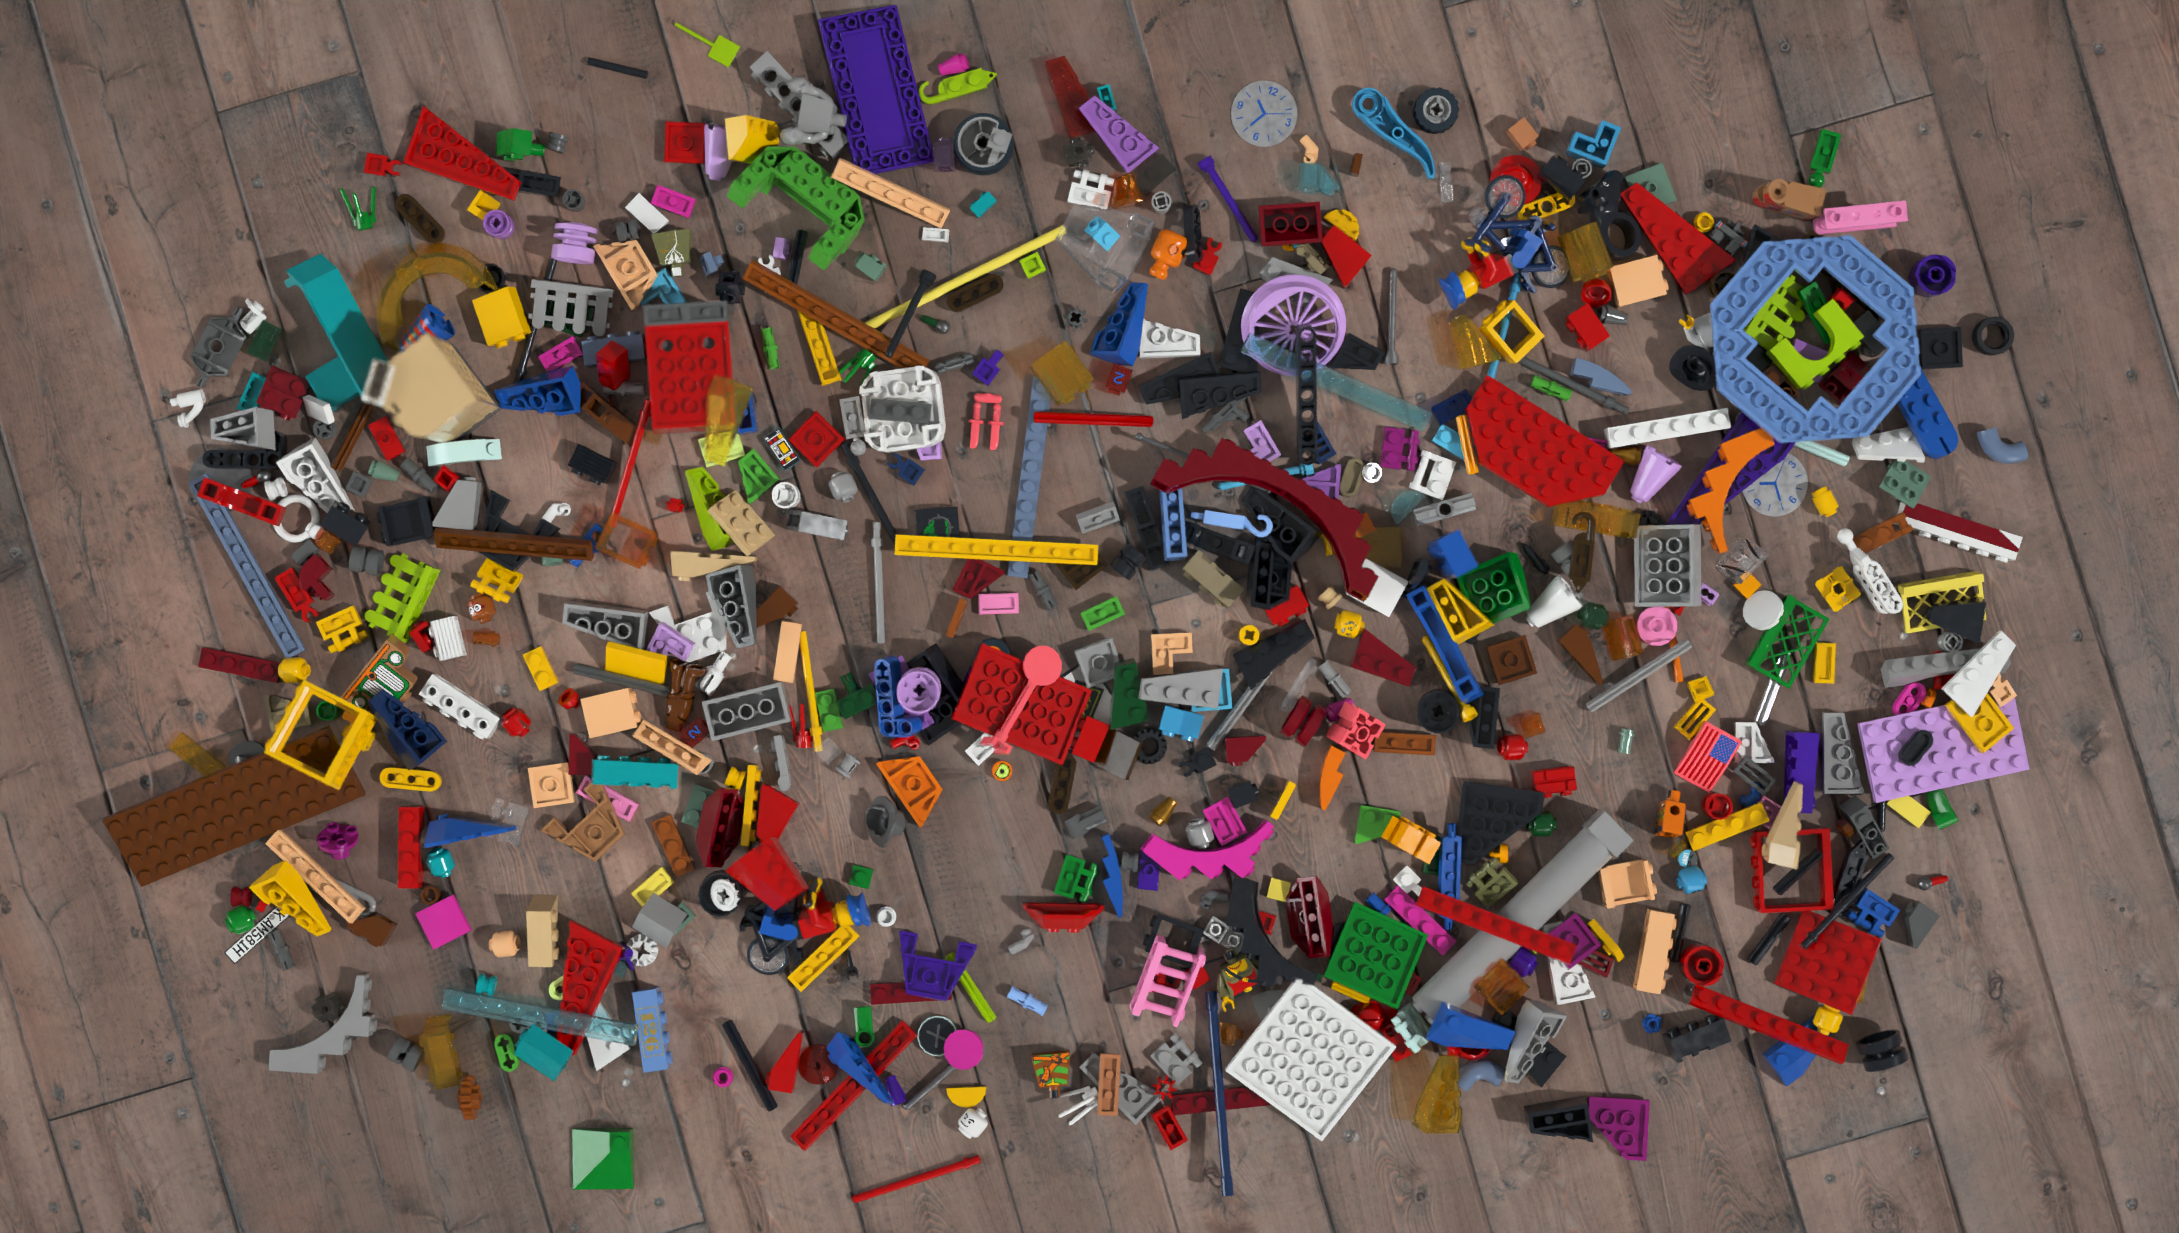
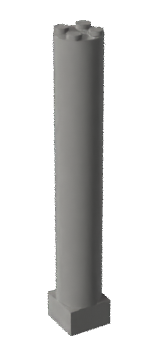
M1598 809L1581 825L1583 829L1496 914L1539 930L1613 856L1617 858L1634 840L1605 811ZM1479 930L1411 997L1413 1000L1410 1003L1420 1013L1424 1011L1426 1013L1424 1017L1432 1025L1443 1001L1460 1008L1522 946Z

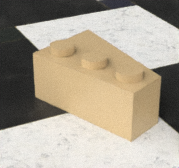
M534 894L526 910L528 967H553L555 961L559 959V948H557L559 937L557 929L558 895Z

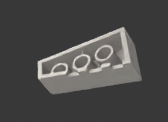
M567 601L564 603L562 624L596 635L604 640L645 650L649 611Z

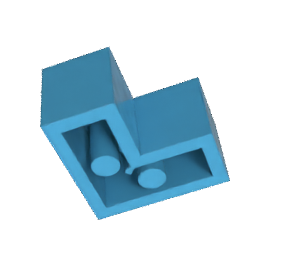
M1602 120L1598 124L1593 138L1575 132L1571 137L1565 155L1576 159H1587L1591 165L1603 169L1608 163L1621 127Z
M1164 705L1158 728L1162 730L1161 733L1163 735L1174 737V734L1182 735L1181 739L1193 742V738L1198 739L1204 715Z

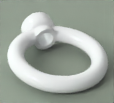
M293 494L280 500L278 505L283 507L294 502L302 503L311 513V522L302 534L294 535L288 533L281 523L280 526L273 525L281 538L289 542L299 543L310 537L317 540L321 536L324 528L319 524V511L311 499L303 495Z

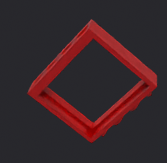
M1801 828L1796 833V835L1817 834L1818 850L1823 854V857L1818 861L1820 902L1765 905L1761 837H1767L1770 830L1752 831L1753 836H1750V846L1753 848L1754 856H1751V866L1754 868L1755 876H1752V886L1756 892V896H1753V906L1757 912L1775 913L1834 909L1830 828Z

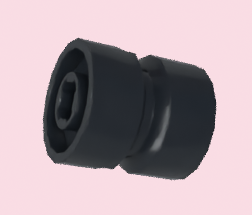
M1127 543L1120 551L1121 556H1116L1109 565L1130 581L1136 573L1135 568H1140L1147 558Z

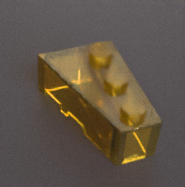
M451 1014L427 1018L423 1031L419 1035L420 1046L424 1047L425 1051L424 1062L426 1065H429L430 1069L429 1080L430 1083L434 1084L435 1090L459 1086L462 1078L458 1051L455 1052L452 1042L455 1039V1034L450 1033L449 1022L452 1020Z

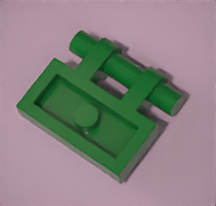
M1066 854L1054 893L1073 899L1076 891L1081 893L1079 901L1086 903L1088 896L1092 894L1093 890L1091 888L1094 879H1097L1099 864L1091 862L1090 868L1085 869L1083 867L1086 860ZM1081 874L1087 876L1083 887L1078 885Z

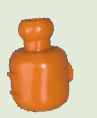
M1162 229L1151 249V256L1156 262L1150 267L1149 274L1165 280L1168 276L1167 270L1169 266L1173 268L1179 267L1182 259L1186 257L1185 247L1187 239L1169 229Z

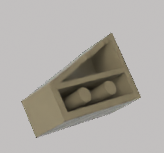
M1197 550L1182 568L1185 571L1183 575L1191 582L1193 580L1197 581L1200 584L1198 588L1206 595L1211 593L1216 597L1213 601L1221 608L1224 606L1229 608L1244 590L1213 561H1210L1203 555L1200 550Z

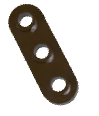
M402 194L396 199V209L428 242L438 244L444 240V228L414 197L409 194ZM410 202V207L405 209L404 204ZM420 216H424V222L422 223L418 222ZM437 230L438 236L433 237L432 233Z
M990 274L951 293L947 298L948 308L953 312L959 313L999 294L1004 286L1002 278L996 274ZM991 282L997 283V287L995 289H992L990 287ZM974 290L979 292L978 297L972 296ZM955 299L961 300L959 306L953 304Z
M1067 754L1065 760L1070 761L1069 767L1056 763L1048 803L1050 810L1056 814L1065 812L1069 806L1076 770V759L1071 754ZM1060 780L1066 781L1065 787L1059 786ZM1059 799L1063 802L1061 807L1055 805L1056 800Z

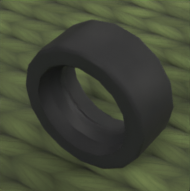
M1994 316L1977 323L1973 329L1972 341L1979 352L1984 355L1994 356L2004 353L2011 347L2015 334L2009 321L2002 317ZM1991 324L2000 326L2004 331V342L1997 348L1986 346L1982 340V331Z

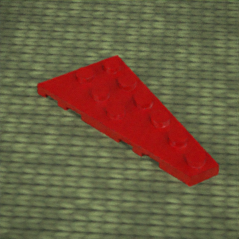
M423 106L403 163L515 201L521 181Z
M1637 182L1621 192L1622 201L1684 295H1687L1736 261L1731 255Z

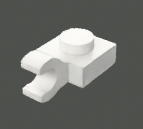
M1406 865L1393 880L1407 894L1412 890L1419 897L1422 888L1418 883L1421 879Z

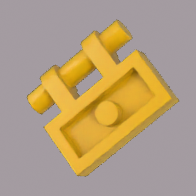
M486 558L477 572V577L481 578L482 581L479 582L473 579L470 586L477 589V592L481 594L486 593L492 596L498 602L508 603L511 596L505 594V591L514 593L523 579V574L517 571L513 572L497 562ZM492 583L498 586V589L496 590L488 586V584Z
M350 606L316 622L324 641L333 639L334 644L328 646L330 653L341 652L347 646L353 643H361L362 639L369 637L366 630L358 632L356 629L357 626L363 623L355 606ZM349 631L351 636L342 640L339 635Z

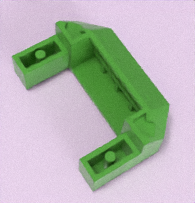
M766 147L731 184L727 195L730 200L743 209L760 191L767 195L777 186L827 224L829 230L813 246L808 257L809 260L824 271L840 253L844 254L858 236L865 221L860 196L844 183L831 178L832 174L825 170L822 165L813 161L805 152L800 151L796 147Z

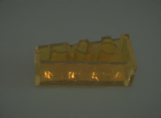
M1580 501L1579 504L1564 503L1552 508L1550 525L1587 532L1588 521L1585 518H1579L1575 525L1572 524V519L1577 513L1587 512L1595 519V533L1626 539L1637 537L1640 514L1632 513L1630 509L1619 508V510L1611 509V506L1607 505L1595 507L1591 506L1592 503Z

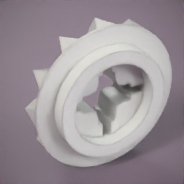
M721 878L715 881L710 891L713 903L723 911H730L735 908L740 899L737 896L739 891L734 888L735 883H730L729 879L723 880ZM725 890H726V894L729 895V897H727V898H726V895L723 894V891H725Z
M644 934L633 936L626 945V949L633 951L630 960L636 966H647L658 955L657 943ZM645 942L644 949L649 953H643L642 956L638 958L639 951L635 948H640Z

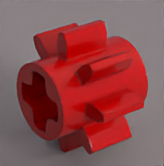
M1166 1075L1165 1080L1157 1077L1159 1083L1152 1084L1153 1087H1157L1154 1095H1162L1161 1100H1164L1166 1095L1170 1099L1173 1098L1171 1092L1178 1090L1173 1088L1176 1080L1169 1081V1075ZM1162 1082L1170 1085L1168 1093L1160 1090Z

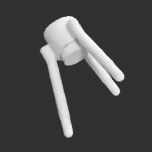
M1088 1085L1081 1089L1061 1093V1097L1080 1093L1085 1094L1082 1095L1084 1099L1082 1102L1065 1110L1058 1116L1061 1118L1084 1105L1088 1106L1068 1123L1072 1125L1091 1109L1097 1107L1098 1091L1096 1087L1090 1088Z

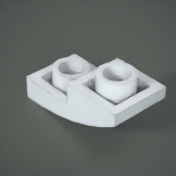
M1213 916L1203 934L1227 949L1233 948L1235 953L1239 955L1242 949L1244 934L1232 932L1231 927L1226 926L1225 922Z

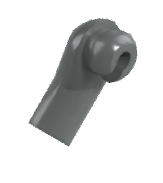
M1210 889L1201 896L1200 905L1202 908L1208 909L1216 900L1227 902L1229 892Z

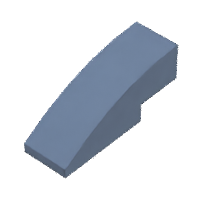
M1575 358L1573 360L1570 375L1589 379L1588 388L1623 396L1631 395L1632 391L1613 373L1583 359Z

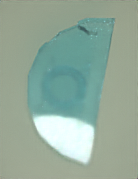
M1406 491L1399 494L1392 502L1390 511L1395 524L1398 525L1425 496L1417 491Z

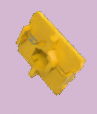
M1842 566L1837 567L1815 583V586L1834 612L1839 611L1861 595L1852 582V578L1850 579ZM1836 584H1838L1841 590L1843 591L1840 594H1837L1834 591L1833 586H1835Z

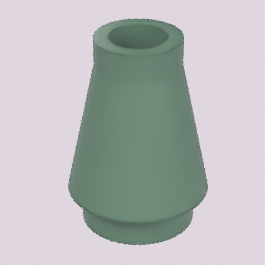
M373 459L368 471V475H371L372 478L397 482L400 474L399 470L394 469L380 459L378 461Z

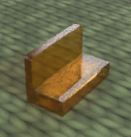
M1633 614L1602 623L1613 661L1643 653Z

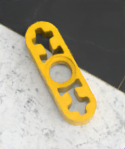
M1559 193L1528 203L1518 212L1519 220H1527L1528 217H1524L1523 213L1525 209L1528 211L1535 210L1534 205H1537V211L1541 215L1539 216L1541 219L1567 210L1574 205L1575 195L1568 202V205L1564 202L1556 206V202L1563 198ZM1545 201L1552 204V210L1548 213L1541 209V204Z

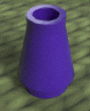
M893 1075L885 1078V1088L894 1101L890 1106L906 1102V1094L897 1081L896 1076Z

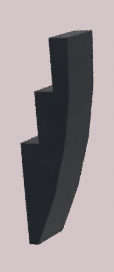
M505 169L521 181L518 193L558 197L561 177Z
M1144 486L1124 492L1150 571L1170 566L1169 561H1164L1163 542Z

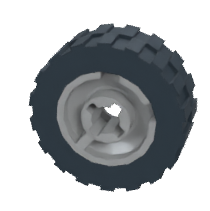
M1441 87L1427 89L1416 100L1413 108V117L1416 120V124L1420 126V129L1425 130L1426 133H1444L1454 125L1458 118V101L1447 89L1444 90ZM1435 107H1437L1440 110V112L1437 115H1435V112L1432 110Z

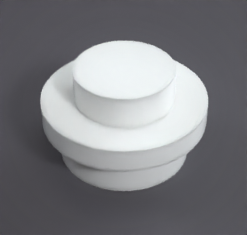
M1374 462L1367 463L1362 470L1363 478L1371 483L1378 481L1382 476L1381 467Z
M889 906L880 908L876 914L877 922L884 927L893 925L897 917L895 910Z

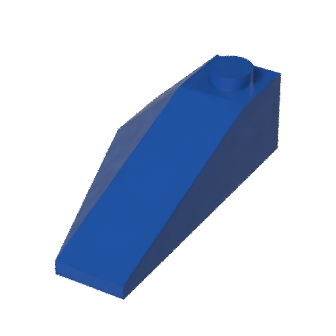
M1130 283L1118 301L1119 307L1114 315H1109L1107 318L1108 324L1103 331L1099 330L1089 353L1090 355L1120 366L1134 365L1140 349L1148 288L1147 283Z
M573 366L555 369L494 390L502 409L525 411L527 409L543 414L551 412L559 416L579 413L581 411V383Z
M449 814L436 816L437 820L429 822L424 845L425 848L480 836L484 837L516 830V826L459 816L449 817Z
M1443 1001L1426 1039L1449 1047L1507 1050L1515 1031Z
M1815 1015L1802 1023L1801 1026L1817 1031L1818 1027L1813 1024ZM1778 1041L1762 1053L1786 1087L1802 1076L1816 1057L1813 1053L1782 1041Z

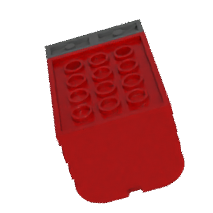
M727 301L644 305L653 433L673 434L734 429L736 422Z

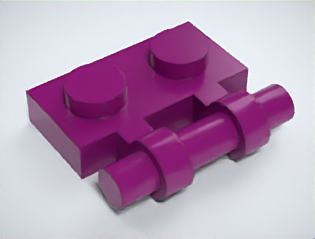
M1384 427L1380 467L1400 470L1401 462H1406L1407 471H1415V463L1418 462V457H1416L1417 445H1420V439H1418L1419 431L1411 430L1410 438L1404 437L1405 429ZM1404 444L1409 445L1408 456L1402 455Z

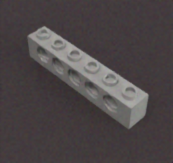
M766 51L749 67L753 72L750 75L758 84L762 82L766 86L765 92L771 98L776 97L780 101L778 106L785 113L789 111L794 116L791 120L798 126L800 111H795L794 105L802 101V94L804 93H796L790 90L788 96L783 97L780 95V91L783 88H788V82L792 77ZM769 73H776L777 77L774 81H767L766 78ZM835 125L831 139L818 142L821 146L819 150L826 158L831 156L833 160L849 146L847 137Z

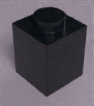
M1250 780L1227 789L1235 809L1258 800L1256 795L1259 794L1256 784H1251Z

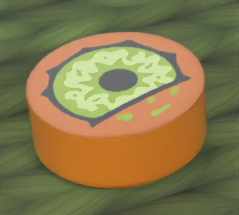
M1007 761L995 763L992 768L994 778L999 781L1008 780L1012 775L1010 763Z

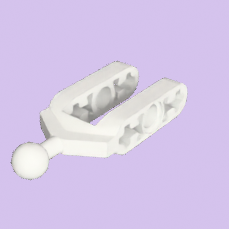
M1841 529L1837 534L1838 541L1846 544L1848 547L1850 561L1853 564V575L1875 610L1881 614H1896L1900 612L1903 608V601L1878 562L1870 559L1861 549L1857 548L1853 542V533L1850 529Z

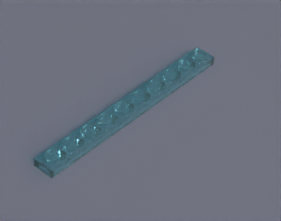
M1252 333L1248 334L1241 353L1296 376L1295 352ZM1317 362V386L1424 432L1431 418V411ZM1304 371L1301 377L1304 379L1309 378L1311 371Z
M446 988L444 991L442 1009L528 1026L534 1024L543 1029L625 1045H636L639 1024L452 988Z

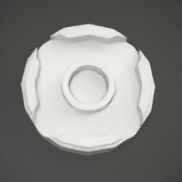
M1767 590L1757 591L1746 600L1743 607V617L1746 623L1757 630L1772 628L1779 622V618L1784 612L1781 599L1772 591Z

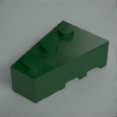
M1134 658L1114 663L1109 719L1110 730L1150 720L1145 700L1138 699L1140 677Z

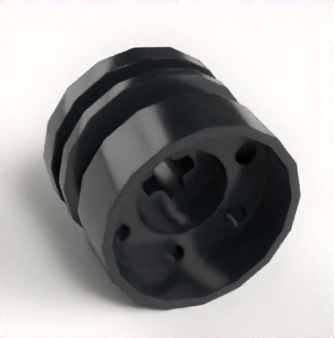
M1441 689L1430 690L1423 694L1418 701V720L1422 727L1429 732L1445 733L1451 730L1458 722L1460 715L1459 705L1454 696L1448 691ZM1440 705L1442 706L1441 710L1443 711V713H1439L1436 716L1434 715L1435 712L1432 709L1433 707L1437 708Z
M726 870L713 871L705 877L700 886L698 894L699 903L710 915L718 917L729 915L740 904L743 888ZM721 878L723 880L729 879L730 883H735L734 888L739 891L737 896L740 899L737 902V906L730 911L719 909L711 899V886Z

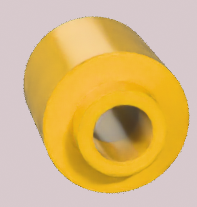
M1824 486L1811 493L1813 496L1812 500L1820 516L1825 514L1826 517L1837 513L1836 508L1839 505L1830 489L1828 490Z

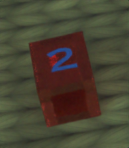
M1114 363L1105 387L1109 389L1108 392L1116 396H1120V393L1125 394L1133 370Z
M698 717L679 732L682 735L680 737L681 741L688 746L690 745L691 748L696 747L710 735L708 725L702 717Z

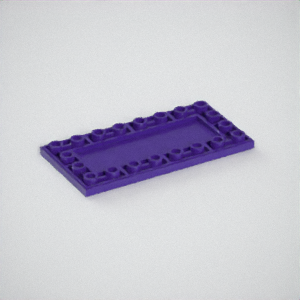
M897 5L819 19V29L840 113L847 116L844 129L853 164L874 174H880L934 163L935 158Z

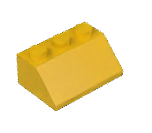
M748 115L725 119L729 160L751 164L766 147H776L779 144L780 130L777 122Z

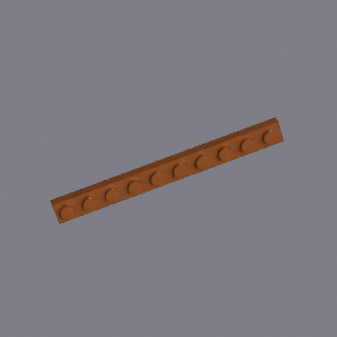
M755 260L750 262L742 278L901 369L915 366L926 367L930 361L901 343L898 344L893 356L887 358L885 352L892 338Z

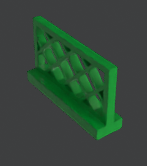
M1788 594L1782 599L1784 612L1780 616L1779 622L1772 628L1764 630L1745 665L1790 689L1830 619ZM1797 605L1803 609L1804 617L1794 620L1792 610ZM1816 616L1823 620L1819 628L1811 629L1809 618ZM1805 619L1808 631L1798 633L1795 622ZM1792 623L1794 635L1784 637L1782 632L1783 626ZM1809 633L1810 644L1801 647L1799 635ZM1795 637L1798 648L1788 651L1785 639ZM1781 640L1784 652L1774 654L1772 645L1774 642ZM1799 651L1801 660L1799 663L1791 664L1788 653ZM1785 654L1788 666L1777 668L1775 657ZM1764 659H1772L1773 670L1766 671L1760 667ZM1789 668L1791 677L1788 682L1780 679L1779 670Z

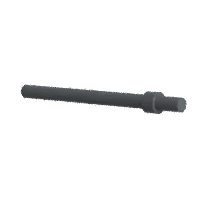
M1525 356L1519 361V363L1602 403L1608 409H1615L1625 415L1629 410V407L1615 401V398L1609 395L1604 396Z

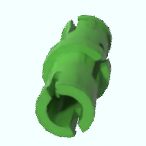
M773 328L760 329L763 342L762 352L765 353L767 370L780 368L777 356L778 345L775 344Z
M1534 375L1530 387L1545 392L1547 396L1553 395L1568 402L1572 394L1571 389L1556 384L1554 380L1548 381L1537 375Z

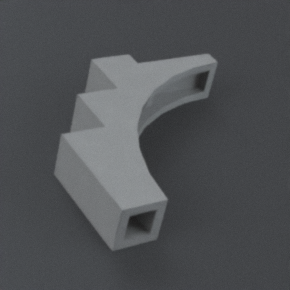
M360 973L356 976L354 992L349 1005L341 1018L328 1032L306 1044L271 1049L268 1070L318 1074L326 1065V1057L323 1054L344 1055L351 1049L352 1040L349 1036L369 1037L373 1035V1032L377 1029V1020H374L375 1014H367L371 1004L370 999H368V991L372 987V979H369L370 973Z

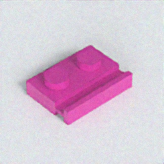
M1229 797L1203 809L1221 846L1247 833Z

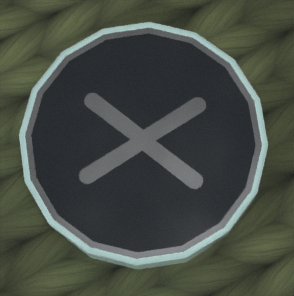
M934 1015L922 1022L918 1030L917 1039L920 1047L926 1053L932 1056L945 1055V1040L957 1029L949 1018Z

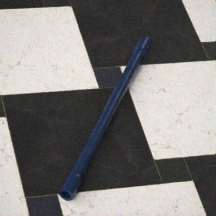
M1217 991L1205 992V1000L1208 1012L1221 1169L1222 1196H1233L1218 1022Z

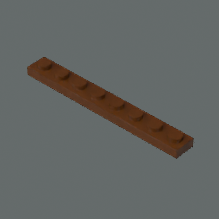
M436 527L433 532L437 548L592 561L594 557L591 540Z

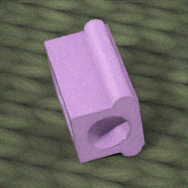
M776 237L772 257L788 261L791 240Z
M1701 582V590L1705 589L1706 593L1712 595V598L1708 599L1707 596L1701 594V601L1710 607L1718 598L1719 593Z

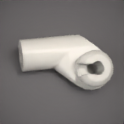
M553 503L542 519L551 523L555 516H567L571 512L570 505L567 503Z

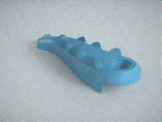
M1370 87L1358 91L1352 100V110L1355 115L1383 140L1416 158L1422 164L1427 178L1433 179L1435 177V165L1428 146L1400 119L1387 97ZM1364 99L1372 100L1373 107L1371 110L1364 109L1362 105Z

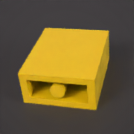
M507 286L472 300L488 346L500 349L508 346L507 342L524 340L526 338L525 335L531 333L516 287Z

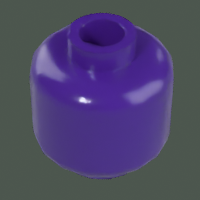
M1522 947L1507 960L1509 961L1508 969L1522 978L1527 975L1531 976L1538 965L1536 956Z

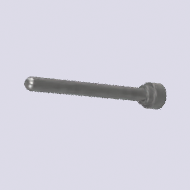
M1395 268L1389 270L1387 351L1383 356L1384 365H1399V356L1395 351L1397 270Z
M949 1064L903 1104V1108L905 1110L912 1108L957 1068Z

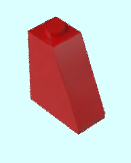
M1333 225L1331 229L1327 227L1323 231V242L1320 245L1341 287L1345 289L1372 255Z
M766 783L762 785L760 792L756 836L760 838V843H763L770 837H776L779 840L800 804Z

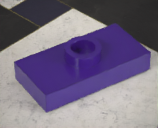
M1142 850L1137 889L1158 891L1160 865Z

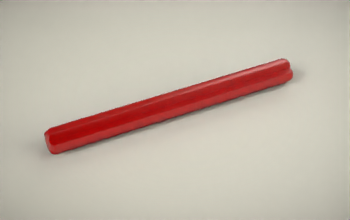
M1034 412L1033 415L1035 423L1153 426V416Z

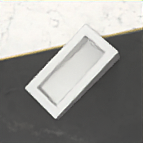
M923 227L922 240L948 243V229Z

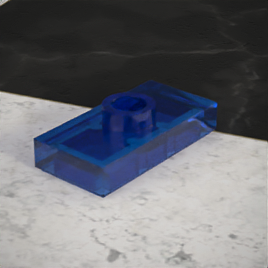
M1465 389L1431 407L1430 410L1439 425L1442 426L1457 416L1466 413L1465 409L1472 398Z

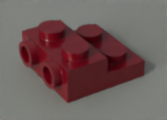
M272 365L256 403L260 404L259 408L272 409L279 412L278 416L288 421L290 418L295 419L303 402L302 397L305 396L310 384L307 379Z

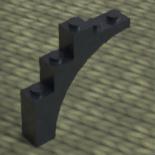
M1234 878L1226 926L1231 927L1232 932L1244 933L1241 953L1246 954L1247 959L1259 960L1256 980L1262 982V986L1274 988L1275 984L1281 985L1282 977L1283 981L1295 983V979L1303 980L1302 984L1314 986L1315 982L1322 983L1323 975L1294 965L1271 943L1259 915V883L1253 880Z

